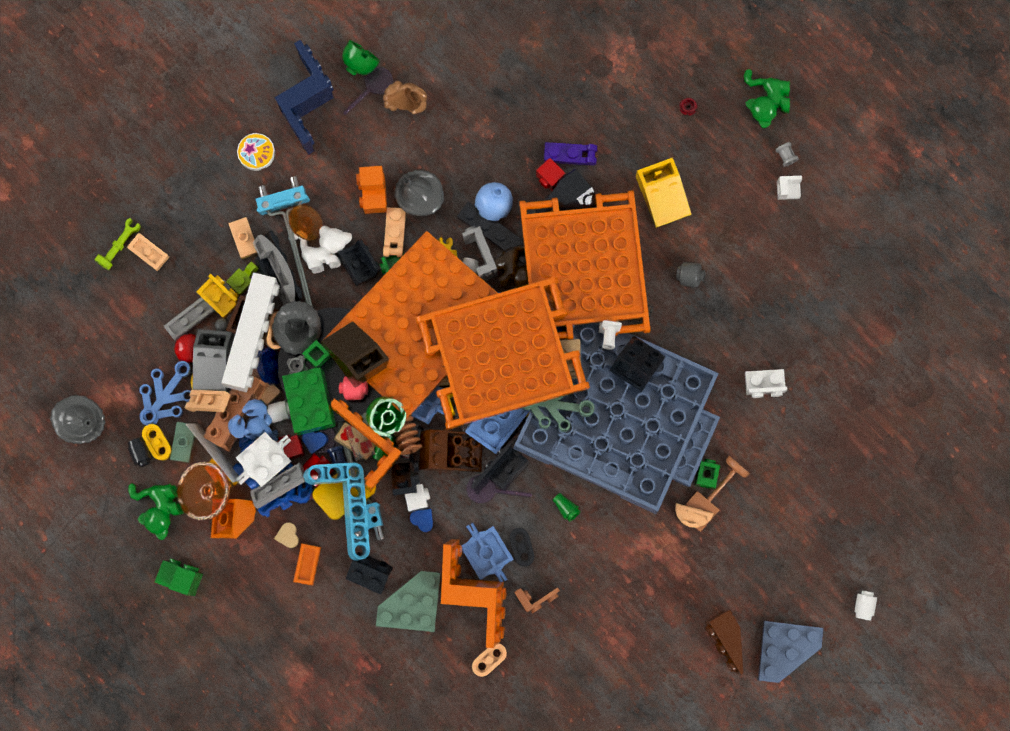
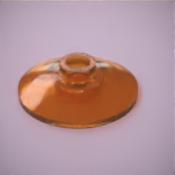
M298 205L289 213L288 221L290 228L298 237L304 240H314L320 236L319 230L323 226V221L315 209L307 205Z

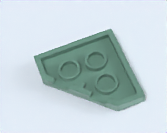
M420 571L378 606L376 626L435 632L441 573Z

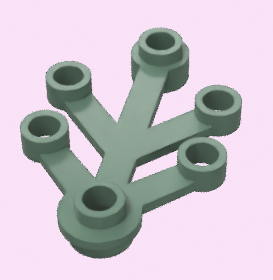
M561 396L523 407L522 409L531 410L538 419L540 428L548 429L551 420L543 415L538 406L546 407L558 423L559 430L567 432L570 428V422L564 419L557 409L579 412L583 417H590L594 412L595 406L589 400H584L580 404L559 401L564 397ZM583 407H588L590 411L585 413ZM547 420L548 425H542L541 421ZM561 423H566L568 427L566 429L562 428Z

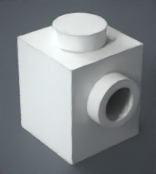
M417 484V493L405 494L408 511L413 512L428 508L427 500L430 499L428 488H424L423 484Z

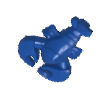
M305 482L306 487L303 489V484L298 485V495L296 494L295 487L260 507L258 512L262 516L269 517L270 510H274L279 506L282 510H285L292 506L290 501L300 504L307 503L312 497L313 486Z

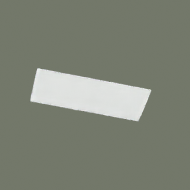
M198 423L186 424L232 482H239L236 480L239 475L232 468L231 463L214 443L203 437L205 431Z

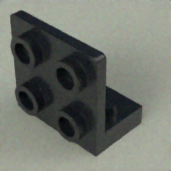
M633 336L618 355L609 371L642 392L652 375L665 359V356L641 339Z

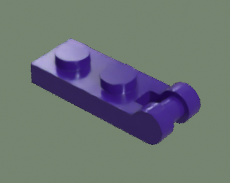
M545 142L544 162L551 158L555 163L596 165L597 158H595V153L598 146L595 144L581 145ZM582 152H587L588 156L586 158L582 157Z

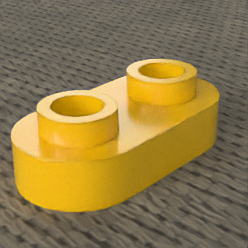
M155 424L145 426L142 431V437L151 454L158 460H167L171 456L172 447L163 431ZM155 431L156 436L154 438H151V432ZM161 448H165L164 454H160Z

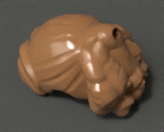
M395 81L384 91V107L389 108L391 111L400 109L407 110L412 114H418L426 109L427 94L413 83L403 84L400 81Z

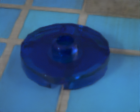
M269 347L263 348L262 351L259 350L257 358L259 357L257 371L263 382L269 383V386L280 383L276 352Z

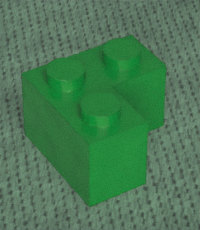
M172 558L169 561L163 560L154 583L184 595L195 596L203 576L202 573L198 572L199 568L186 564L180 566L181 562Z

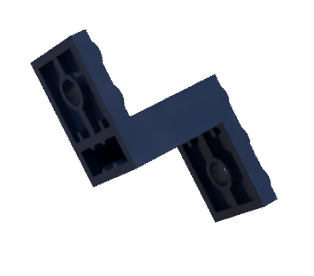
M299 40L294 45L299 58L311 76L274 98L283 116L309 155L314 152L312 145L315 143L307 128L305 129L301 117L333 99L332 91L334 89L328 76L324 75L320 63L317 59H314L308 44L304 45Z

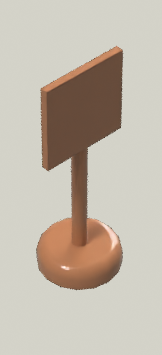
M729 456L726 459V463L732 470L707 499L697 491L686 503V506L714 513L713 518L719 512V509L711 503L713 498L736 472L743 478L748 477L750 473ZM708 523L696 529L701 532Z

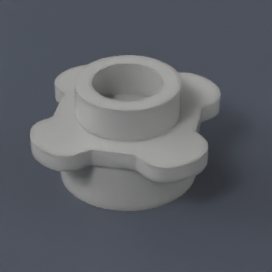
M302 355L298 356V358H289L287 360V365L290 369L289 374L308 370L305 366V358Z

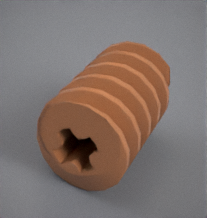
M409 416L405 420V424L399 432L393 433V436L396 438L395 442L399 445L397 449L401 451V455L415 453L423 447L421 444L416 445L420 438L414 437L418 434V431L412 430L416 427L415 423H410L414 420L413 416Z

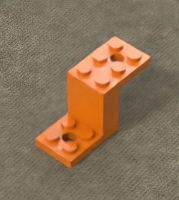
M451 539L443 544L441 604L488 608L486 648H494L504 638L505 629L502 627V619L505 618L503 600L506 599V588H503L504 582L458 578L461 574V565L458 564V561L462 555V545H459V539Z

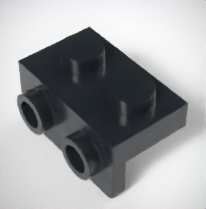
M362 239L357 240L355 245L339 251L337 254L356 286L374 279L380 272L378 262L373 259L368 246L363 243Z
M368 555L365 559L352 560L346 579L381 595L393 567L384 561H379Z

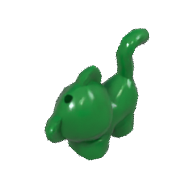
M747 69L744 73L745 83L750 87L763 85L767 96L749 99L745 102L746 107L751 110L752 116L759 122L761 128H767L776 117L777 108L780 107V111L783 114L789 113L790 98L785 97H789L790 81L776 78L753 80L751 79L752 70Z
M133 483L128 485L130 498L139 501L149 496L155 502L156 507H152L142 513L138 521L148 531L155 534L159 540L165 539L171 524L170 513L176 516L184 514L182 504H176L172 500L179 497L177 487L175 485L171 486V484L164 486L154 485L136 493V485Z

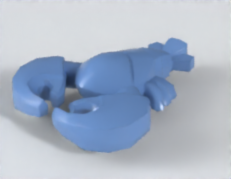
M250 400L243 407L242 412L246 413L247 416H252L247 421L246 427L244 419L238 414L228 423L229 433L235 438H243L245 436L255 440L266 432L272 440H278L277 435L279 433L277 430L271 431L269 425L272 422V418L267 413L266 404L261 400Z

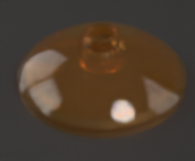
M198 462L184 471L177 488L178 501L182 510L189 517L196 520L213 519L224 510L230 496V484L227 475L218 465L211 462Z

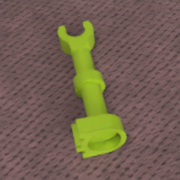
M131 218L127 219L124 232L117 241L114 240L113 246L106 256L103 257L98 254L94 260L105 269L110 270L113 266L111 263L112 259L119 250L121 251L124 248L123 245L129 236L140 230V224L137 223L135 227L131 228L130 225L133 221Z

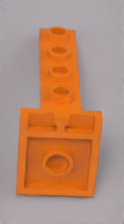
M334 398L331 402V409L388 455H384L378 461V468L375 472L371 470L364 478L366 482L365 488L371 492L398 460L401 451L393 447L394 443L386 436L382 438L372 431L369 426L362 422L364 418L357 412H354V414L348 410L349 406L341 399L337 401Z

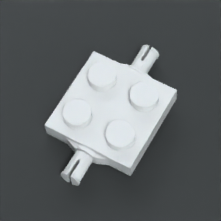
M266 432L263 433L236 457L244 469V472L236 480L242 485L250 477L263 487L292 462L283 450L291 442V439L286 435L277 443Z

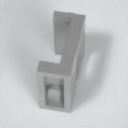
M471 226L465 229V232L462 233L465 245L476 241L485 265L476 268L477 275L484 281L497 277V267L480 226L477 228Z

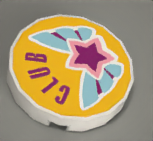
M249 134L238 144V159L249 170L259 171L265 167L267 168L275 157L274 145L263 134Z

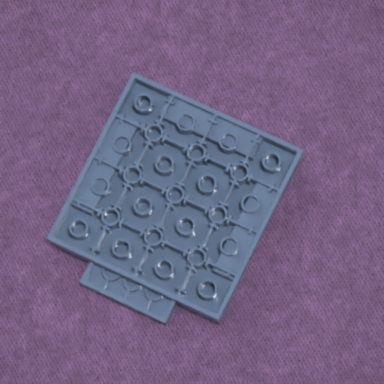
M599 323L572 325L573 338L580 339L581 365L586 382H589L590 388L566 395L559 401L580 404L584 400H589L595 406L594 412L590 417H583L579 412L557 409L564 419L570 422L569 430L562 432L546 407L538 406L543 415L550 418V427L548 429L540 428L538 419L530 411L514 445V449L545 464H552L611 491L630 503L657 514L672 480L687 487L691 486L720 419L719 416L703 410L719 373L641 339L665 356V359L641 392L609 371L618 355L635 335L630 333L618 334V336H615V348L607 350L602 347L604 334L599 333ZM572 379L575 385L579 384L578 379ZM583 407L585 413L590 411L588 407ZM547 420L541 421L542 425H548ZM561 423L562 428L566 429L568 427L566 423Z

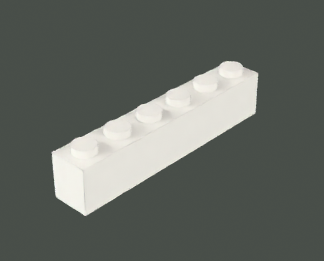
M253 273L221 382L226 388L247 392L248 387H252L254 376H252L253 369H257L259 363L257 355L259 350L262 351L263 334L268 331L269 321L267 320L269 314L273 313L275 306L273 299L274 296L278 295L280 285H278L277 279L258 273Z

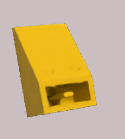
M673 158L637 170L636 179L656 228L691 215L683 184Z

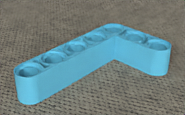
M358 463L313 465L307 468L303 477L308 484L342 483L348 555L352 560L356 561L365 559L370 553L363 467ZM350 468L355 469L356 477L350 476ZM330 469L336 470V479L330 476ZM311 470H315L318 473L317 480L311 478ZM351 487L357 489V497L351 495ZM353 507L359 509L358 517L352 514ZM355 526L360 528V536H356L354 534L353 530ZM356 546L362 548L361 556L355 553Z

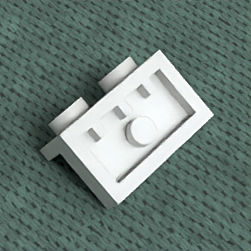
M784 369L745 372L746 395H752V398L764 397L763 394H771V397H780L787 391Z

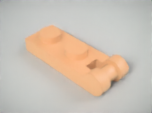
M387 207L383 257L394 255L397 258H401L403 256L406 212L402 208ZM397 245V248H390V246Z
M191 390L189 394L190 400L186 403L185 409L192 412H224L231 394L226 391Z

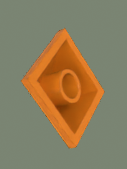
M214 499L211 538L237 539L254 521L256 508L253 501Z

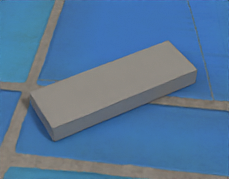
M298 463L272 478L263 487L258 486L251 490L250 494L254 506L258 509L305 482L303 466Z

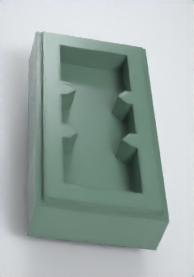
M177 422L170 460L190 463L195 435L187 427L186 424L189 423Z

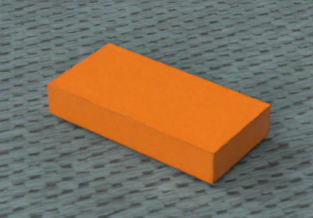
M301 543L293 582L313 586L321 547Z

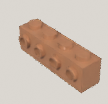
M254 376L252 387H248L247 392L231 389L228 392L231 395L225 411L216 412L215 418L206 428L203 437L230 452L237 438L229 433V421L238 414L244 419L246 424L250 416L242 412L243 407L250 400H260L268 384Z

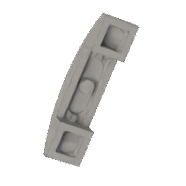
M258 235L253 245L260 259L268 258L282 286L278 296L283 306H285L287 303L295 300V287L291 271L284 257L272 242L263 235Z

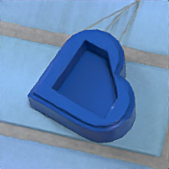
M310 432L303 434L302 440L310 453L314 454L328 443V436L323 432Z
M432 509L413 511L410 515L411 523L418 526L422 532H429L433 528Z

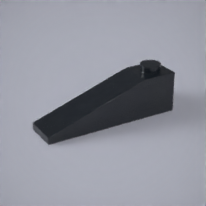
M576 169L562 177L557 182V186L552 193L546 197V200L558 198L559 211L596 207L595 191ZM542 208L538 209L535 213L553 212V209Z

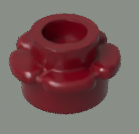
M685 98L679 104L680 112L683 115L691 116L695 114L698 105L694 99Z

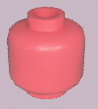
M345 376L343 382L339 383V393L343 394L344 398L348 401L362 400L365 395H368V383L365 381L355 388Z

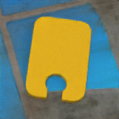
M342 483L321 484L314 489L313 499L329 518L337 520L345 515ZM376 486L371 492L365 488L366 499L375 493ZM351 487V495L357 497V489Z

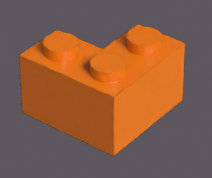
M359 167L360 173L356 174V180L359 190H362V197H359L360 208H363L365 214L387 212L386 183L383 167Z

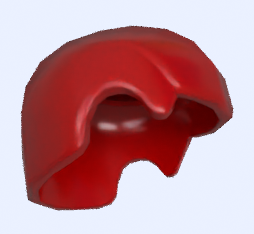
M195 334L182 335L176 341L174 352L180 361L193 363Z

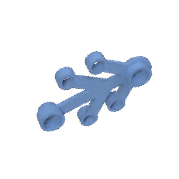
M180 361L175 365L176 373L164 390L162 385L163 372L160 369L152 370L151 377L154 380L157 399L153 405L150 399L152 394L151 386L143 384L140 387L139 391L142 394L144 409L140 413V421L144 425L156 424L160 418L171 416L179 418L183 415V409L179 406H173L168 410H160L163 404L179 401L189 402L190 399H185V395L190 393V390L170 395L181 379L191 373V366L187 362ZM182 367H187L185 373H181ZM159 371L160 376L158 378H155V372ZM148 387V393L144 394L143 389ZM176 408H179L180 413L178 415H174V410ZM152 413L153 418L148 420L147 415Z

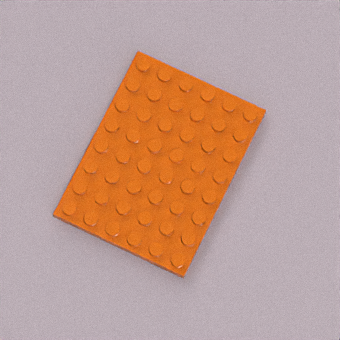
M426 231L325 338L352 321L370 336L389 358L387 368L368 379L367 383L381 396L393 397L401 402L403 405L401 408L406 412V419H408L447 377L441 352L429 356L425 355L424 341L415 318L498 294V292ZM428 321L427 327L433 346L438 345L433 323ZM391 403L400 412L399 408L394 403Z

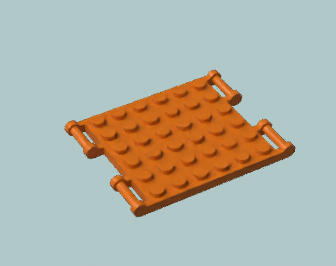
M633 190L619 194H595L596 208L559 211L558 198L535 202L519 201L528 285L557 277L559 283L557 286L564 308L567 309L568 315L554 318L556 327L566 326L565 332H558L560 340H574L572 325L601 323L603 320L616 322L642 318L643 324L622 326L615 336L622 333L642 331L650 333ZM628 200L629 203L628 205L603 207L604 202ZM553 209V212L527 214V210ZM546 287L544 289L552 312L556 310L550 287Z
M557 277L415 318L424 341L425 355L429 356L437 352H441L450 387L436 391V395L441 401L447 430L590 388L589 382H586L579 359L581 357L579 350L564 354L555 326L554 318L568 315L557 285L559 283ZM546 287H550L556 310L552 312L544 289ZM428 321L433 323L438 345L433 346L427 327ZM567 360H572L579 384L573 385ZM450 394H453L459 419L456 420L453 419L447 397Z

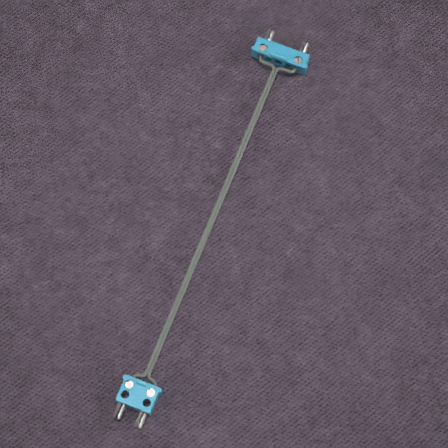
M293 176L290 178L292 189L267 195L265 186H259L261 197L256 198L257 212L260 215L268 214L269 216L283 214L305 301L312 306L289 218L290 211L299 209L301 204L309 202L310 198L307 196L304 186H299L297 177ZM289 207H293V208L288 209V210L286 211V214H285V212H283V211H279V210H282V209H286V208H289ZM337 422L339 429L341 428L343 422ZM343 446L347 462L353 463L350 450ZM350 468L351 476L356 477L355 469ZM366 499V502L369 503L366 505L368 530L374 528L377 540H382L381 526H383V521L379 509L380 504L377 502L372 503L371 500ZM352 509V514L358 517L359 509ZM377 517L378 520L374 523L373 518ZM354 527V534L359 536L361 534L360 528Z

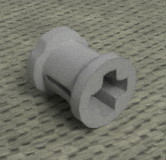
M790 142L776 149V152L780 154L784 162V167L799 160L798 156H795Z

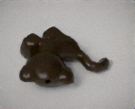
M524 245L508 248L500 256L494 258L497 271L502 270L503 275L499 276L502 288L507 287L510 281H513L515 288L528 285L526 265L518 266L519 254L525 252Z

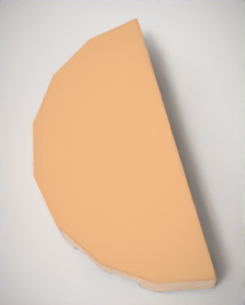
M676 503L675 511L677 517L688 527L698 528L711 520L714 514Z

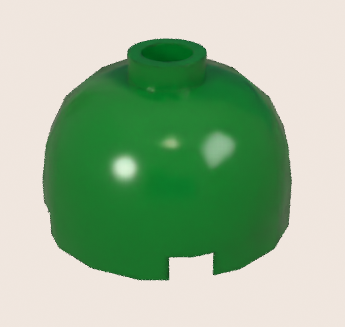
M349 40L342 52L343 62L347 66L346 70L354 76L357 73L367 75L373 72L380 60L370 51L361 48L362 46Z
M387 396L378 397L373 400L366 411V421L372 431L381 436H391V434L399 432L406 420V412L401 408L403 406L402 403L393 397ZM391 403H394L399 408L400 412L395 407H393Z

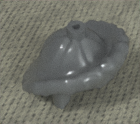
M409 171L395 185L394 197L396 202L408 214L428 216L439 210L444 202V192L440 180L435 174L428 171Z
M292 301L282 306L272 324L273 335L279 346L286 353L293 355L302 354L314 341H318L322 332L318 312L313 306L301 301Z
M72 395L57 402L51 410L50 421L52 422V427L55 429L56 434L68 443H90L101 435L106 424L103 410L92 399L84 395Z

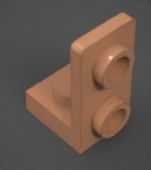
M520 588L514 593L526 612L531 611L533 614L542 608L541 603L545 600L551 602L559 597L557 592L560 590L556 588L532 605L529 602L532 598L527 590L522 591Z

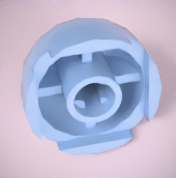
M498 182L487 183L482 186L475 198V207H477L481 217L491 221H499L500 218H506L513 205L511 191L505 185Z

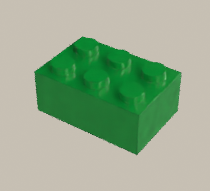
M318 367L282 376L295 434L302 435L336 426L325 373L322 368Z

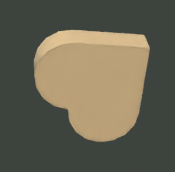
M285 523L274 539L286 547H296L299 543V538L296 535V526L292 523Z

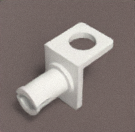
M603 320V322L599 323V333L604 334L602 346L604 349L612 350L615 348V335L622 327V323L619 321Z

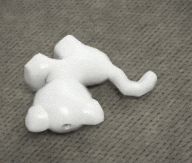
M322 226L319 230V248L308 247L307 235L301 231L294 232L295 240L298 238L301 240L302 258L313 274L324 271L323 263L329 264L331 269L341 266L340 259L334 254L342 251L345 245L351 241V233L343 232L337 228Z

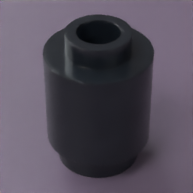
M139 437L128 442L129 447L127 449L134 465H139V467L149 465L153 457L143 438Z

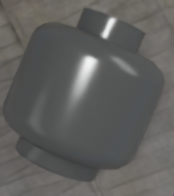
M683 262L677 268L676 279L682 286L698 287L700 282L705 280V270H702V266L699 263Z

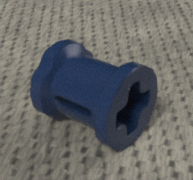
M343 446L327 450L332 464L348 463L344 458Z

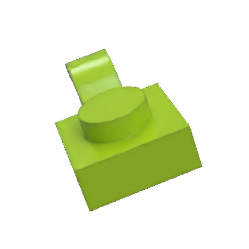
M250 262L244 271L239 268L226 282L239 295H242L249 288L250 278L253 273L258 271V267L253 262Z

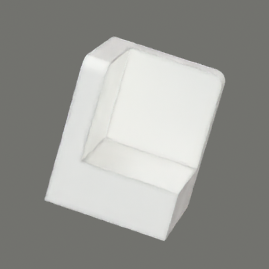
M780 176L777 180L778 200L800 199L802 176Z

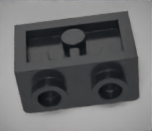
M409 454V463H398L392 466L393 495L417 493V484H420L418 460L414 461L413 454Z

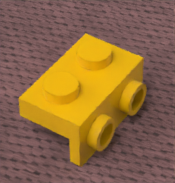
M210 274L208 276L209 279L196 292L225 319L235 309L239 295L232 288L227 290L223 286L225 282L218 275L214 277Z

